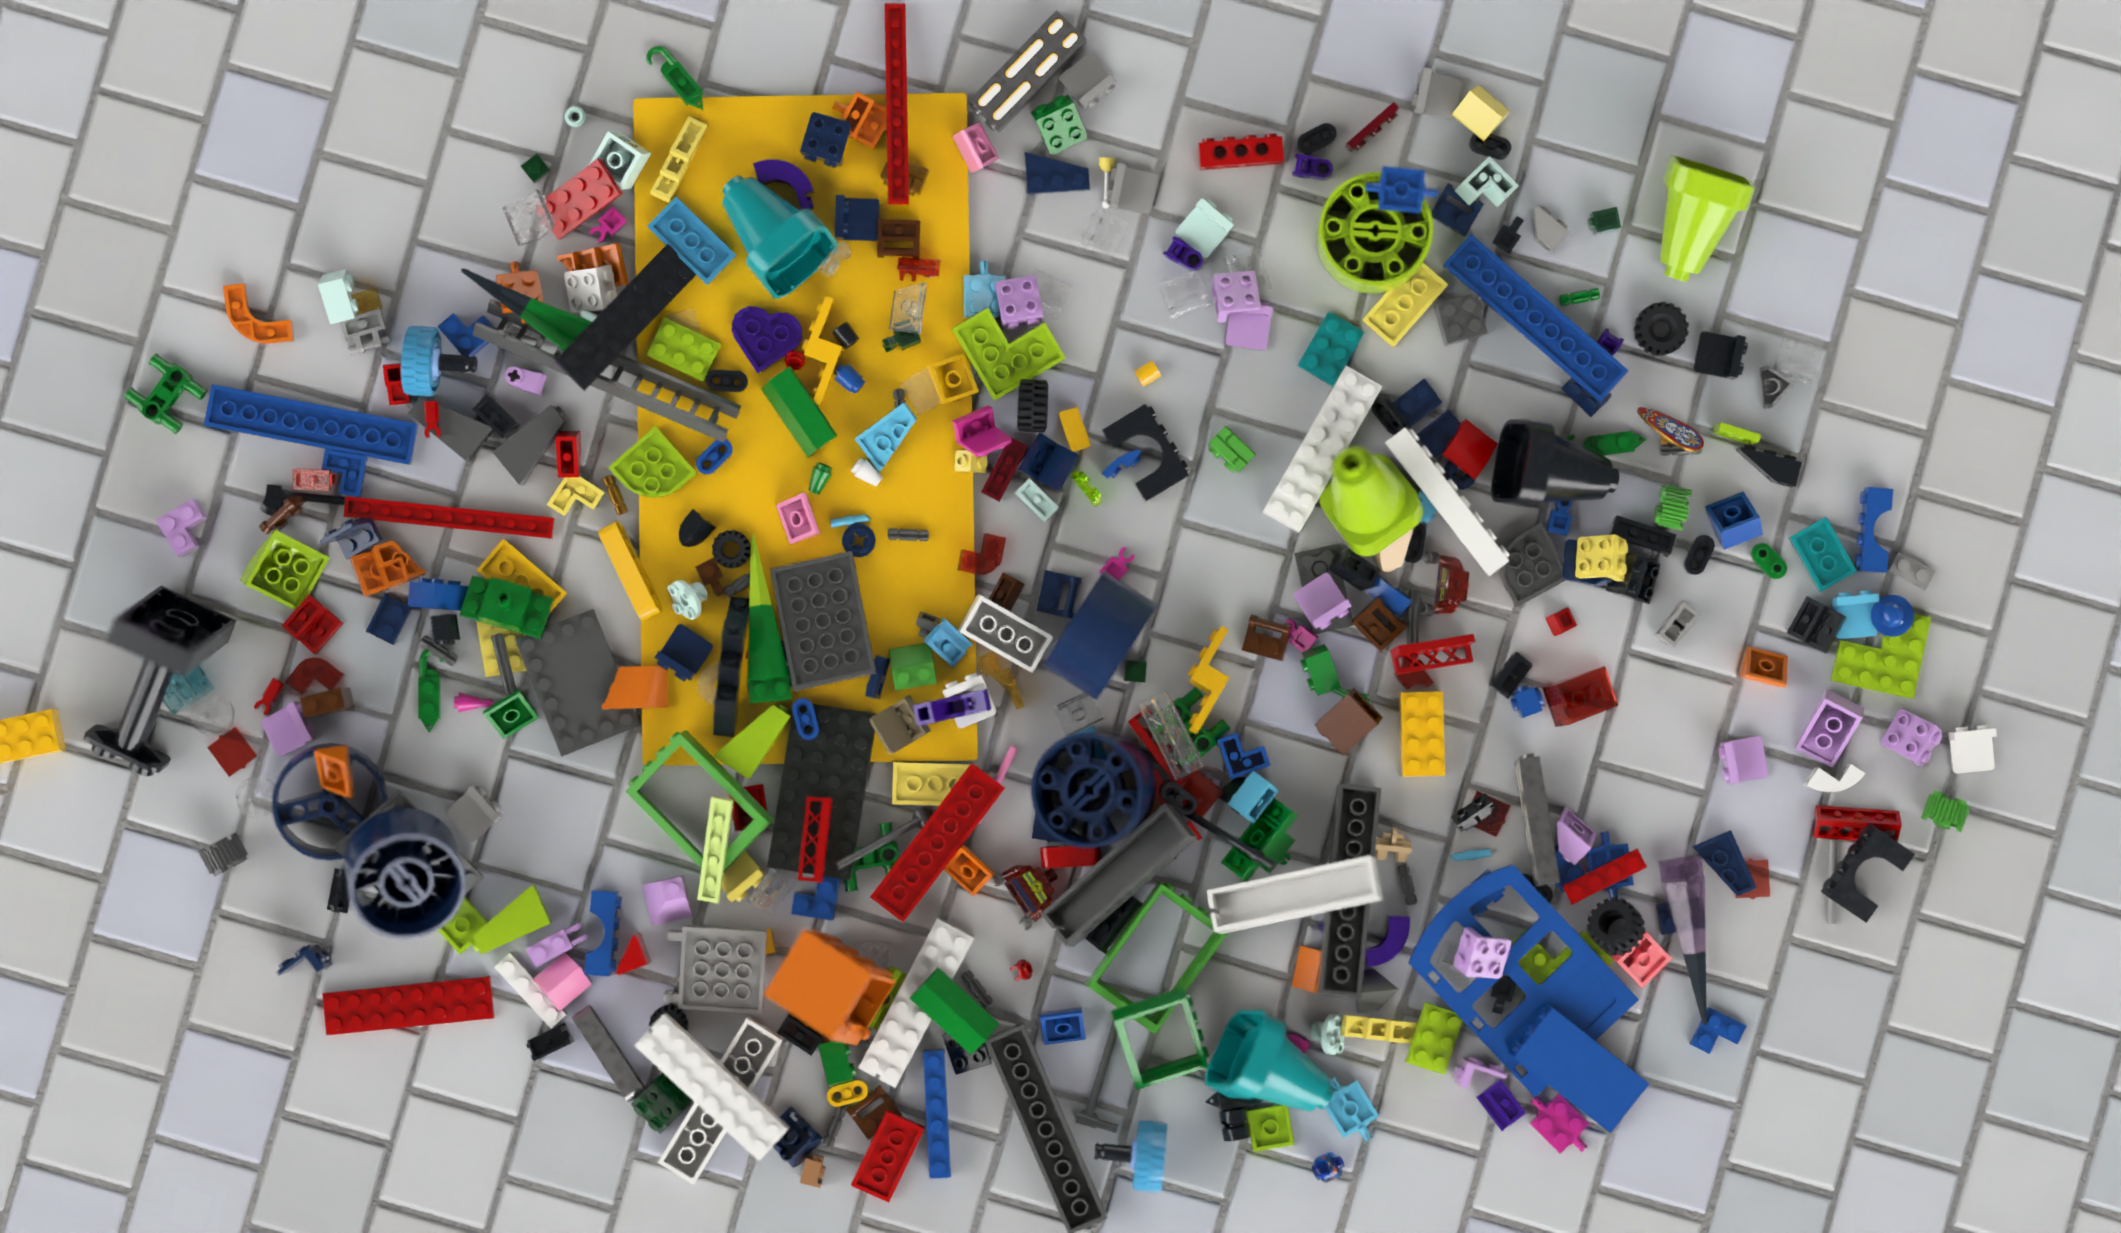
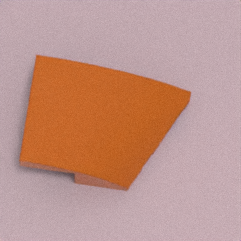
M620 243L556 256L557 260L562 262L568 271L590 269L611 264L615 287L629 284Z
M393 540L373 546L371 551L350 558L364 597L388 590L426 574L425 570L420 568Z
M661 666L619 667L615 674V680L609 688L608 696L601 708L668 707L667 670Z

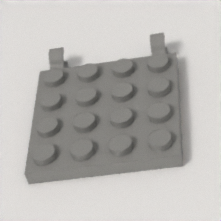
M683 925L682 931L668 929V941H682L679 993L665 991L664 1002L678 1003V1009L762 1014L767 930Z

